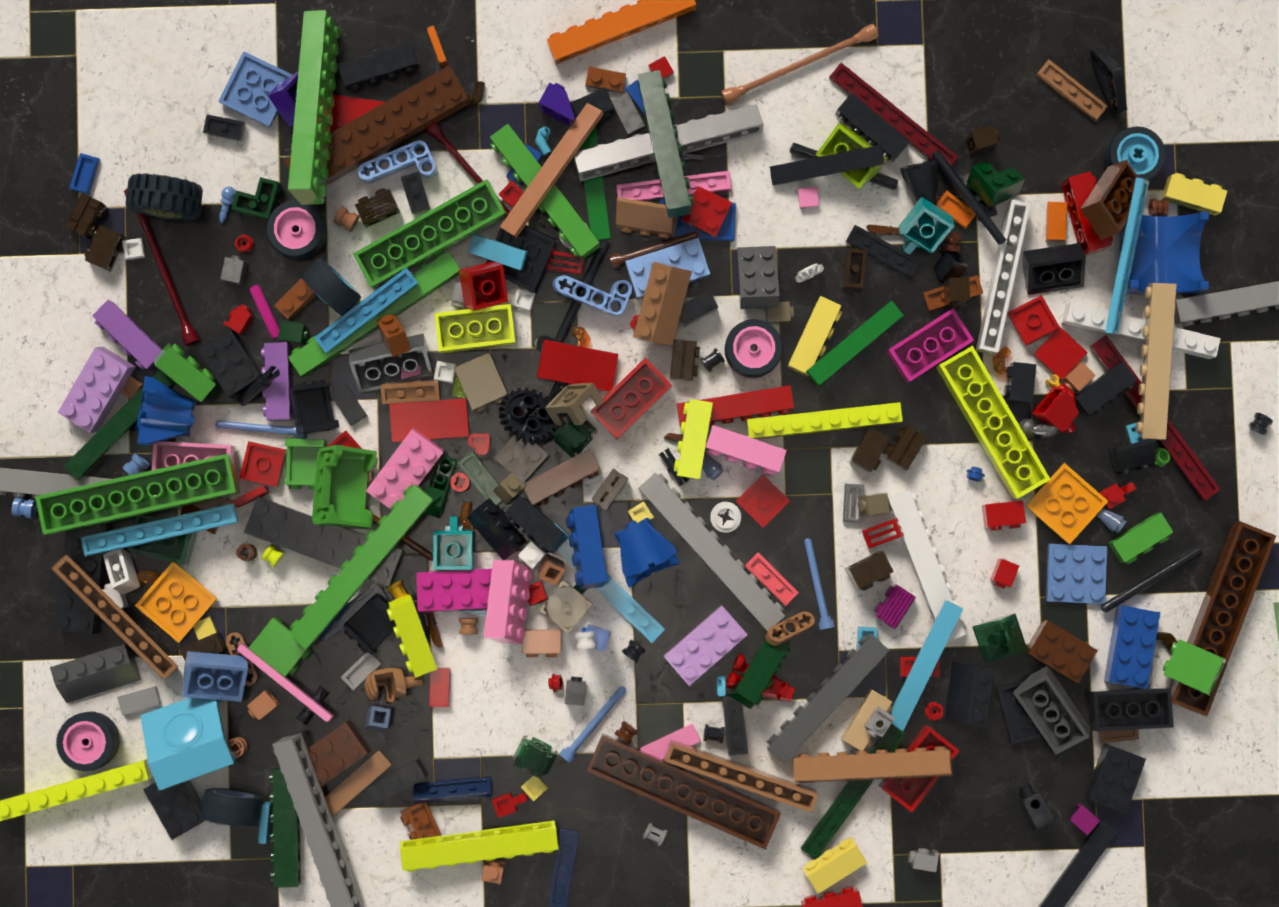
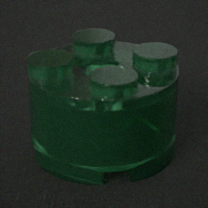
M569 416L567 419L568 423L563 428L559 427L553 435L556 437L554 442L573 458V453L577 452L579 454L593 440L591 437L592 433L596 434L598 430L587 419L582 425H575Z
M524 735L513 756V765L520 769L526 768L531 771L533 776L541 778L542 775L549 773L558 752L557 750L555 752L551 751L552 746L534 737L532 740H528V736Z

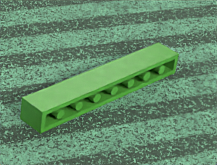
M507 124L490 136L492 142L490 146L496 154L500 152L504 157L501 159L507 168L512 167L515 171L513 173L514 178L518 183L523 182L526 186L524 190H526L541 169V166L510 125ZM554 184L538 209L541 213L546 212L549 216L547 218L548 222L553 228L557 227L560 233L558 235L564 243L567 241L572 246L570 250L576 258L579 256L584 260L601 247L600 243Z

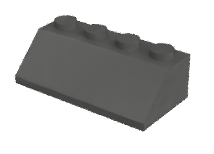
M424 333L407 337L411 351L392 357L384 342L349 350V363L359 394L381 389V384L413 382L434 377ZM403 365L404 370L408 372H413L418 366H421L420 375L401 379V366Z
M127 644L50 667L55 686L66 703L141 680L133 650Z
M1048 666L1031 674L1013 691L1056 755L1090 737L1089 725Z

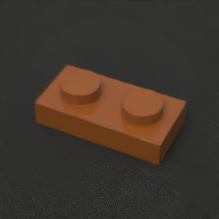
M589 66L585 86L596 89L605 87L607 91L622 94L626 73Z

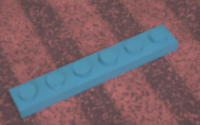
M405 268L315 336V340L325 353L330 352L419 283L410 271Z

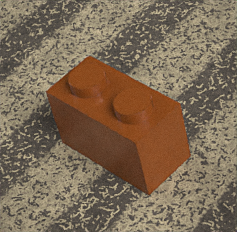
M301 278L274 306L292 322L317 295Z
M395 314L385 315L381 319L376 320L382 340L392 357L411 351L406 333Z

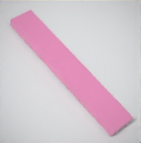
M729 171L684 176V178L688 177L690 189H687L688 195L692 194L693 196L698 186L712 193L732 191ZM660 180L616 185L617 195L620 198L639 201L664 199Z
M241 644L237 648V651L323 720L331 722L335 717L288 678L284 677L251 651L248 646Z

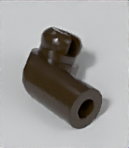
M476 81L475 91L467 95L471 101L468 106H475L483 100L485 82Z
M1157 631L1156 641H1162L1165 647L1171 651L1175 642L1178 643L1176 638L1171 633Z

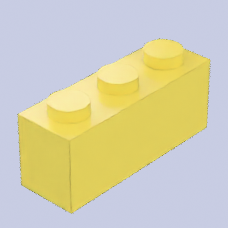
M1179 173L1172 174L1167 178L1161 200L1167 199L1168 202L1201 212H1209V214L1214 216L1221 213L1227 190H1223L1221 186L1211 184L1210 186L1204 184V181L1200 179L1190 180L1185 178V175Z
M852 837L841 841L833 849L825 851L817 859L809 861L802 869L819 894L865 865L867 861Z

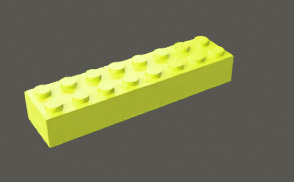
M971 346L936 367L1012 499H1018L1051 480L974 347Z

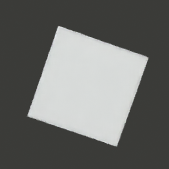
M142 238L122 241L125 260L145 258Z
M517 288L512 307L531 312L536 293Z
M437 361L434 380L453 383L456 364Z

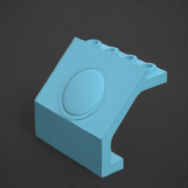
M187 698L140 715L148 764L159 790L234 764L236 756L234 751H230L224 734L219 709L221 700Z

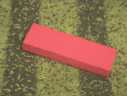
M759 552L745 565L785 607L799 594Z

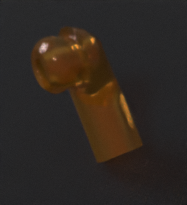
M581 326L574 327L572 335L580 341L579 346L588 348L590 336L585 328Z
M1006 346L992 359L993 369L999 375L1006 373L1005 358L1012 353Z
M463 502L459 520L465 529L475 530L476 528L466 518L470 514L472 504Z
M142 570L137 574L140 585L143 582L153 584L158 579L157 573L152 570Z

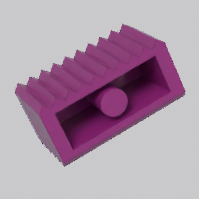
M897 584L893 587L889 586L884 594L887 597L883 603L879 602L874 609V612H876L874 617L893 629L897 628L916 596Z

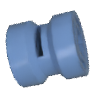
M135 453L132 456V460L126 463L123 469L129 475H134L146 470L150 464L142 456Z
M21 497L14 499L12 504L13 516L25 515L26 518L31 519L35 517L37 512L36 500L29 499L27 501Z

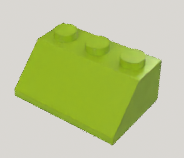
M838 123L816 155L821 157L872 146L846 125ZM884 156V162H886L888 158ZM883 165L840 174L861 189L878 173Z

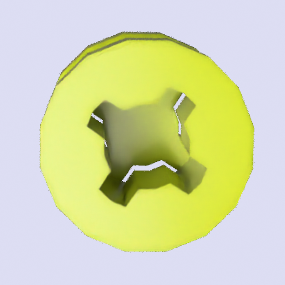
M272 543L265 550L261 559L268 561L270 566L274 568L281 561L285 552L276 549V546Z

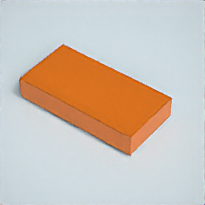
M434 25L427 27L440 66L442 68L448 66Z
M948 191L937 202V207L952 215L953 221L963 229L975 217V213L971 208Z
M1047 202L1046 240L1065 241L1067 202Z

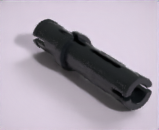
M271 366L264 374L258 375L256 381L237 396V402L239 403L244 399L240 405L246 406L263 389H267L271 382L280 376L279 369L273 373L277 367Z

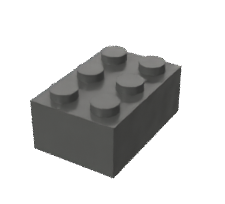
M776 246L737 247L736 260L740 309L778 307L780 295Z

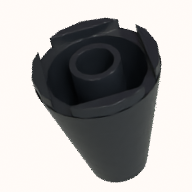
M929 160L901 167L900 173L914 203L916 204L923 197L937 206V160Z

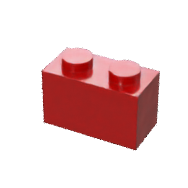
M1023 500L982 505L984 528L990 527V531L1002 530V526L1009 525V529L1021 528V524L1026 523Z

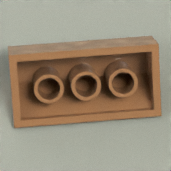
M657 261L653 262L634 338L652 343L673 345L692 271Z

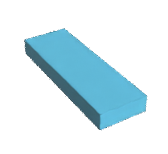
M473 234L468 253L518 270H523L528 252L477 234Z

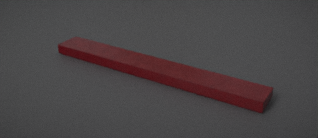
M842 62L829 76V79L847 94L853 93L907 138L910 141L909 144L929 160H934L931 155L937 150L942 153L951 166L959 158Z

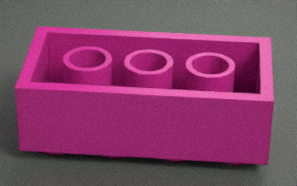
M954 308L888 349L886 353L907 384L974 341Z
M492 569L418 572V612L487 610Z

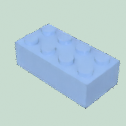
M699 238L625 261L637 300L644 298L654 261L692 271L689 284L710 277Z

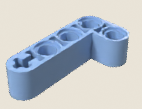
M419 140L361 164L358 168V175L365 183H373L416 164L422 176L429 179L436 175L437 167L425 142ZM424 147L425 152L422 155H417L415 153L417 148ZM400 155H407V160L399 162L398 158ZM389 162L390 166L388 169L383 170L381 169V164ZM427 164L433 166L430 172H424L423 167ZM374 166H376V168L378 169L379 173H377V172L375 171ZM366 170H369V171H370V172H369V173H370V176H368V177L365 175V174H366V172H365Z
M565 275L555 278L552 283L553 289L557 293L613 316L623 313L632 292V285L626 280L615 282L609 294ZM564 280L565 285L572 287L571 289L567 287L560 289L561 285L558 282ZM619 284H623L626 287L624 294L618 292ZM578 286L584 290L582 297L576 295L575 291ZM595 294L601 296L602 300L599 305L593 301ZM613 301L617 302L619 305V309L617 312H614L611 309V303Z

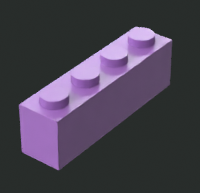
M108 299L92 315L96 319L94 323L100 329H106L110 333L108 337L116 344L119 342L123 346L122 350L128 356L133 355L137 359L135 363L144 370L146 368L152 371L155 367L154 359L162 349L113 301Z
M288 342L264 343V348L261 349L262 360H265L262 374L271 366L277 367L273 373L277 369L280 371V376L275 378L267 389H263V397L266 398L263 414L268 421L293 420L289 389L292 388L291 361L288 358L291 355V344Z

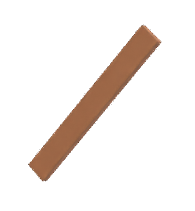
M589 103L585 105L501 224L500 228L516 238L603 116L604 113L600 109Z

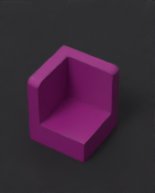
M1078 803L1076 805L1078 809L1070 817V821L1080 831L1088 835L1100 820Z

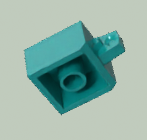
M921 197L899 225L900 235L907 240L903 245V251L910 255L916 247H921L929 253H933L954 228L953 216Z
M450 516V526H445V531H434L433 570H474V531H463V526H459L458 516Z

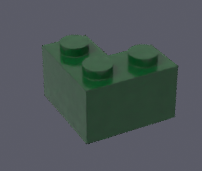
M986 160L972 166L966 183L989 207H993L1019 195L1025 178L1014 167L998 173Z
M260 177L255 195L236 190L231 209L238 214L268 221L271 213L278 205L283 186L278 181Z

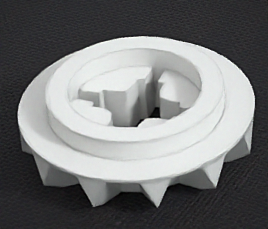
M818 263L808 266L797 273L795 280L800 283L813 278L821 273L824 267L822 264L818 265Z
M721 502L712 509L710 520L713 527L718 531L731 532L739 526L741 513L733 503ZM727 509H729L728 516L734 520H727L726 523L722 525L723 518L718 516V514H725V512H727Z

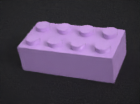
M104 346L95 347L57 413L89 433L98 432L119 397L121 390L133 373L135 366Z
M721 605L663 656L690 686L744 639L747 633Z

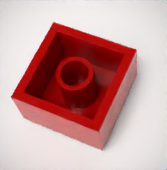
M492 261L459 269L464 307L474 311L508 302L502 264Z

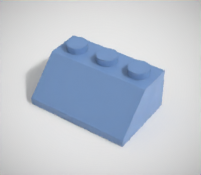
M187 651L182 697L241 702L248 672L246 657Z

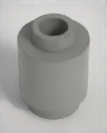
M459 280V283L454 284L450 299L452 301L451 306L466 309Z

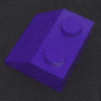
M298 72L277 85L268 95L289 127L294 126Z
M549 82L538 102L540 111L570 127L575 119L565 87L558 83L552 84Z

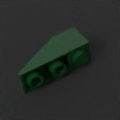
M441 455L437 460L426 490L435 500L423 514L440 518L451 485L450 480L454 474L458 459Z

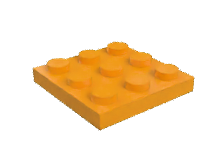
M1063 463L1050 477L1051 480L1046 482L1025 506L1066 543L1070 544L1108 501L1068 465Z
M173 561L135 606L174 640L181 643L218 598Z

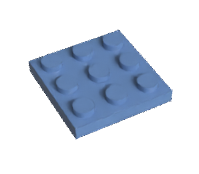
M243 51L218 102L271 128L278 110L268 95L277 85L291 77L292 74Z
M1048 544L1046 601L1105 603L1107 546Z

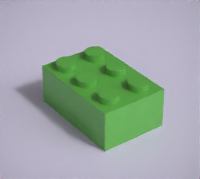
M168 343L154 359L155 366L201 402L216 385L214 375L206 368L203 370L199 368V362L193 357L189 356L187 358L183 355L184 350L174 343L172 346Z

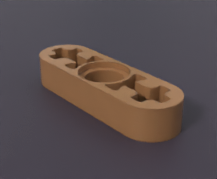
M803 611L772 626L765 635L766 641L770 645L777 646L808 631L815 622L814 616L810 612ZM802 619L808 621V623L804 622L801 625H799ZM786 625L793 626L795 632H789L786 629ZM780 631H781V633H782V634H780V636H779L778 638L772 636V634H773V635H776V634H778Z
M234 632L227 636L226 645L230 655L238 656L241 653L239 651L234 653L237 646L231 643L233 636L240 638L238 646L241 644L248 645L243 634ZM247 660L248 666H251V668H248V672L253 674L254 677L251 679L252 682L246 680L245 686H251L257 683L259 674L255 664Z

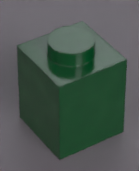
M281 320L278 339L284 342L304 345V341H307L309 336L307 326L302 323Z

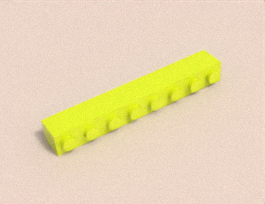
M899 402L747 419L746 426L748 437L761 439L896 424L903 422L901 403Z
M148 759L0 800V821L151 779L153 774L149 767Z
M555 821L400 841L402 871L407 870L408 872H414L421 868L435 869L443 865L472 864L480 860L493 861L496 858L502 857L509 859L516 855L531 856L538 852L551 853L554 850H558Z

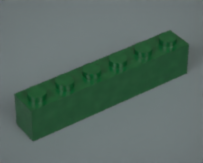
M275 768L269 776L270 784H273V792L270 793V804H273V812L270 813V823L273 824L270 841L274 843V851H271V863H274V870L271 871V882H274V888L298 887L301 884L300 820L297 811L294 809V803L287 789L284 775L280 768Z

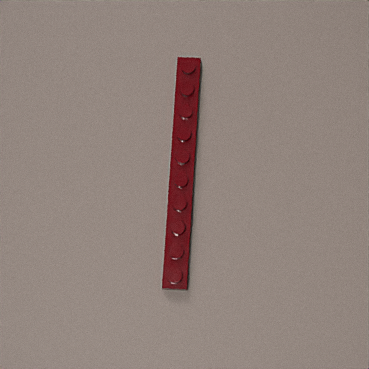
M1104 335L1089 347L1107 371L1122 360L1137 379L1134 381L1136 385L1130 390L1126 391L1124 389L1122 392L1137 411L1138 403H1141V395H1139L1138 389L1139 384H1142V382L1109 337ZM1167 417L1166 439L1158 440L1164 449L1169 452L1170 457L1201 499L1206 501L1221 489Z

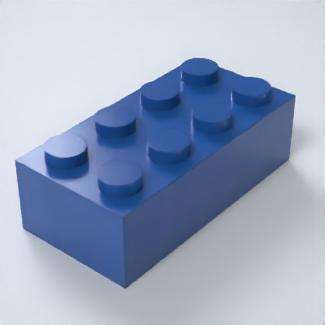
M596 505L572 508L568 517H566L567 528L571 529L569 544L574 549L572 564L577 568L575 583L579 585L580 590L603 587L607 583V574Z
M1123 605L1116 607L1104 681L1148 689L1161 612Z

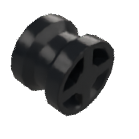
M1256 412L1254 415L1255 419L1253 422H1250L1248 427L1259 434L1266 435L1268 432L1267 428L1272 425L1273 420L1262 413Z
M632 639L629 641L628 647L622 650L627 657L636 663L639 661V656L646 651Z

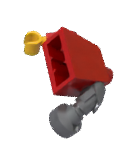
M1055 374L1050 376L1054 383L1049 379L1045 380V385L1052 389L1032 412L1043 424L1037 425L1031 419H1023L1019 423L1020 428L1028 439L1033 438L1035 435L1042 436L1041 438H1050L1059 432L1072 433L1076 429V425L1072 422L1079 412L1076 407L1075 394L1063 383L1060 384L1059 377Z

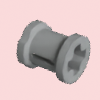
M650 822L644 832L643 839L648 838L656 842L658 846H661L667 830L658 829L652 826Z

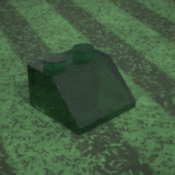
M1015 613L972 626L984 663L1013 657L1028 650Z

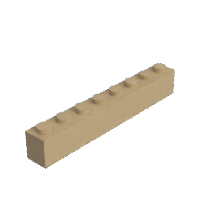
M1148 283V287L1145 288L1147 306L1144 307L1143 312L1144 318H1146V326H1143L1142 336L1145 337V343L1141 347V356L1144 357L1143 364L1140 365L1142 384H1139L1138 389L1139 395H1141V403H1138L1137 406L1140 420L1136 424V433L1139 434L1138 437L1144 439H1166L1176 284Z

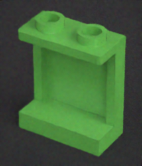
M285 438L287 463L284 485H289V489H301V486H308L309 490H314L316 455L321 448L327 446V440Z
M273 617L249 649L286 677L289 674L293 675L298 670L299 666L297 664L301 659L305 660L311 651L309 650L310 648H303L288 634L291 630L284 626L277 617Z
M1179 639L1178 643L1175 642L1172 646L1170 661L1167 660L1163 666V671H1165L1163 675L1211 696L1226 660Z

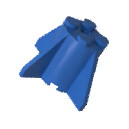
M145 376L141 398L142 404L141 408H139L138 419L134 429L139 431L137 444L149 445L179 436L189 437L190 427H193L194 416L191 414L194 411L196 400L185 398L153 377Z
M645 518L639 523L632 521L625 525L627 529L620 530L614 534L620 546L622 572L629 588L642 579L651 576L650 573L659 572L664 568L680 564L676 556L678 552L675 546L653 527L649 518Z

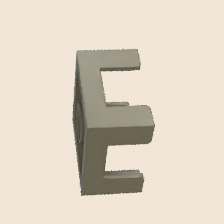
M593 383L567 384L545 409L556 426L563 425V420L559 413H568L575 425H582L586 421V416L580 408L584 401L591 396L596 406H600L604 400Z
M563 580L539 611L549 617L569 635L593 603Z

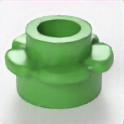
M1158 448L1156 449V462L1154 463L1163 467L1170 461V454L1166 449Z

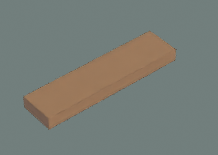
M1050 60L1036 74L1038 78L1094 122L1098 120L1108 107Z
M381 750L377 751L325 797L332 816L392 765Z

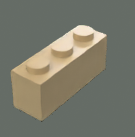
M869 689L841 739L860 751L868 749L873 740L871 739L872 735L866 731L868 727L864 724L877 706L890 713L893 707L891 706L892 701ZM881 720L876 722L877 727H881L883 724Z

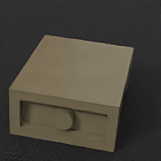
M490 353L454 368L473 411L477 410L478 413L485 411L489 408L488 405L494 402L498 405L508 394Z

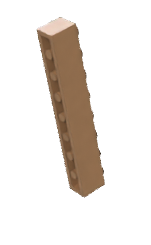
M64 555L51 567L163 680L178 667L69 556Z
M671 739L664 756L665 762L811 813L819 795L812 788Z
M935 747V751H927V748H915V752H907V749H895V753H888L887 750H876V754H868V751H856V755H849V752H837V756H829V753H818V757H810V754H799L798 758H793L794 781L797 783L953 776L952 752L946 750V747Z

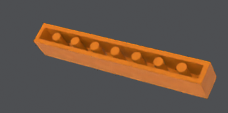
M639 0L635 5L630 6L628 4L622 6L617 12H607L599 19H589L584 22V25L579 27L577 25L571 26L566 32L561 34L560 32L553 33L547 39V44L557 65L696 10L695 0Z

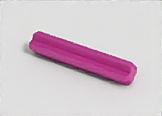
M260 286L251 287L250 292L273 339L278 338L280 329Z

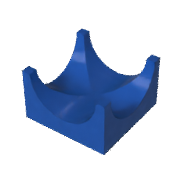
M1209 212L1170 217L1142 215L1126 294H1145V288L1148 287V283L1176 284V295H1197L1209 289V281L1204 280L1200 268L1201 235L1204 225L1209 219ZM1127 222L1119 233V260Z

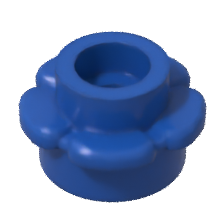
M972 466L971 469L966 471V478L973 481L981 482L982 477H985L982 469Z

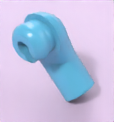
M546 126L539 129L535 139V143L543 156L552 152L547 144L551 130Z

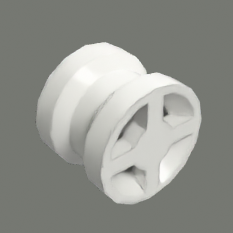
M595 631L575 633V637L578 639L577 649L596 647V643L593 640Z

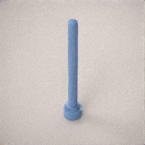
M217 421L215 423L217 428L288 434L297 437V439L307 438V434L297 435L295 426L285 427L230 421Z
M806 538L804 544L821 616L819 618L820 622H818L819 630L835 627L834 621L828 616L812 541Z
M619 687L572 745L562 749L559 754L570 764L573 762L578 748L626 692L625 687Z

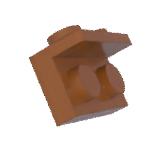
M427 803L415 804L400 811L401 822L405 827L407 826L410 832L408 834L410 840L441 836V832Z

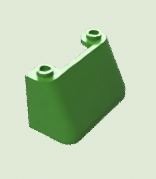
M340 445L323 447L318 451L312 521L314 524L371 528L374 517L370 510L365 509L368 472L372 471L378 464L377 451Z

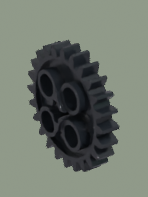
M527 387L522 392L518 388L516 392L511 390L510 394H506L498 409L500 412L498 418L502 419L500 425H506L504 431L509 430V436L515 435L516 441L521 438L523 444L528 440L531 445L535 441L540 445L542 440L546 443L549 438L551 439L558 429V426L555 425L545 409L550 403L547 401L549 396L543 398L542 392L536 394L535 389L529 392ZM536 407H539L535 410L534 414H531ZM529 416L526 422L522 426H520L523 420Z

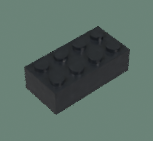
M1171 688L1088 691L1091 731L1174 728Z

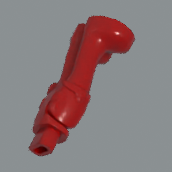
M737 655L732 665V670L741 673L746 672L749 664L746 663L744 655ZM731 671L725 687L733 689L739 684L742 676ZM773 673L770 678L773 680L768 690L764 689L761 695L764 696L763 698L769 697L778 701L785 700L790 702L795 688L789 686L788 682L782 681Z

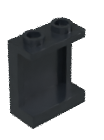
M324 380L313 381V384L307 385L306 382L296 383L295 387L289 389L297 435L329 431L340 427L339 421L333 418L328 391L331 382L325 383Z
M376 593L343 624L346 636L351 640L354 638L359 643L357 646L364 653L368 651L372 655L374 649L394 631L393 627L396 626L395 620L390 621L387 610L390 609L389 604Z

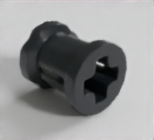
M714 348L712 353L705 358H700V361L711 372L712 368L721 362L724 363L725 359Z
M705 724L703 741L712 740L723 743L725 727L717 728Z

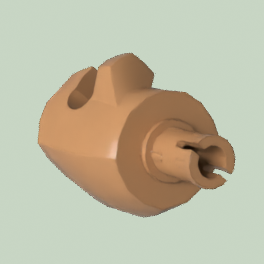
M382 668L369 673L364 689L369 700L377 701L379 695L378 688H383L386 694V704H392L395 698H405L406 688L423 686V680H420L422 676L416 678L415 675L404 677L402 670L399 668Z

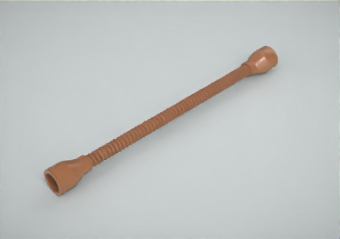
M870 24L851 38L758 80L756 79V81L747 83L745 86L729 87L722 90V98L725 104L729 105L740 96L746 94V92L753 90V88L755 89V87H760L764 83L766 84V82H771L775 78H780L852 44L870 42L878 38L877 29L874 24Z

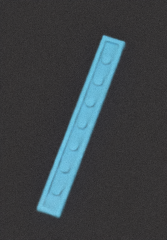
M1136 178L1105 330L1106 333L1118 334L1149 185V181L1143 178Z
M235 503L89 535L81 537L84 555L91 556L239 523Z
M568 537L557 549V552L573 566L572 555H574V549L570 547ZM606 572L607 583L603 587L595 589L653 643L665 629Z
M948 600L944 601L889 713L896 718L892 724L902 731L963 611L962 607Z

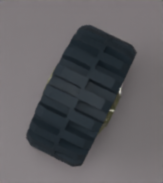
M148 173L132 174L128 179L125 205L130 211L147 216L193 221L200 216L203 189L201 185L177 177Z

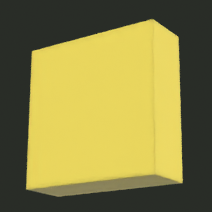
M644 501L628 511L633 521L637 523L645 518L650 520L654 518Z
M211 616L198 621L193 627L198 640L218 633Z
M536 773L521 786L533 801L548 789Z

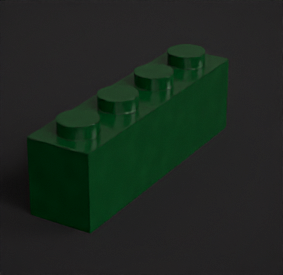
M779 633L776 634V635H773V634H772V636L778 638V637L780 636V634H779ZM765 638L731 698L750 710L754 705L758 706L764 697L761 695L763 690H768L773 682L770 679L773 673L776 675L782 666L780 664L781 659H786L791 651L788 648L791 641L788 640L780 645L773 646Z

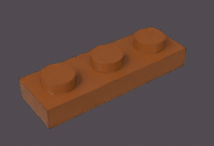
M978 275L970 277V298L983 294ZM944 286L922 293L928 312L945 306Z

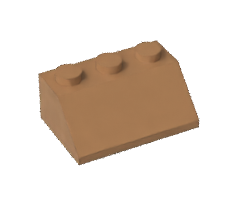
M617 197L616 225L621 232L631 233L634 231L639 232V235L647 237L652 234L668 240L669 237L674 238L678 216L668 218L665 205Z

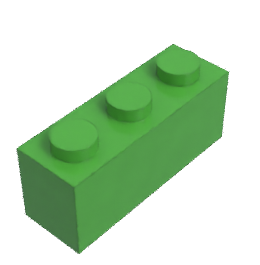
M1155 513L1110 541L1108 545L1120 563L1127 562L1129 564L1137 559L1136 555L1141 552L1145 554L1154 548L1152 545L1157 542L1161 544L1167 541L1173 530L1162 513Z

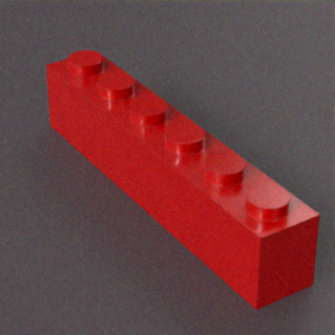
M791 385L701 400L713 402L709 426L715 425L714 422L722 421V424L733 423V419L736 418L746 421L747 419H752V416L760 415V418L770 417L773 412H779V415L789 414L790 410L794 409ZM689 402L676 404L680 428L682 422H686L687 414H683L685 403Z

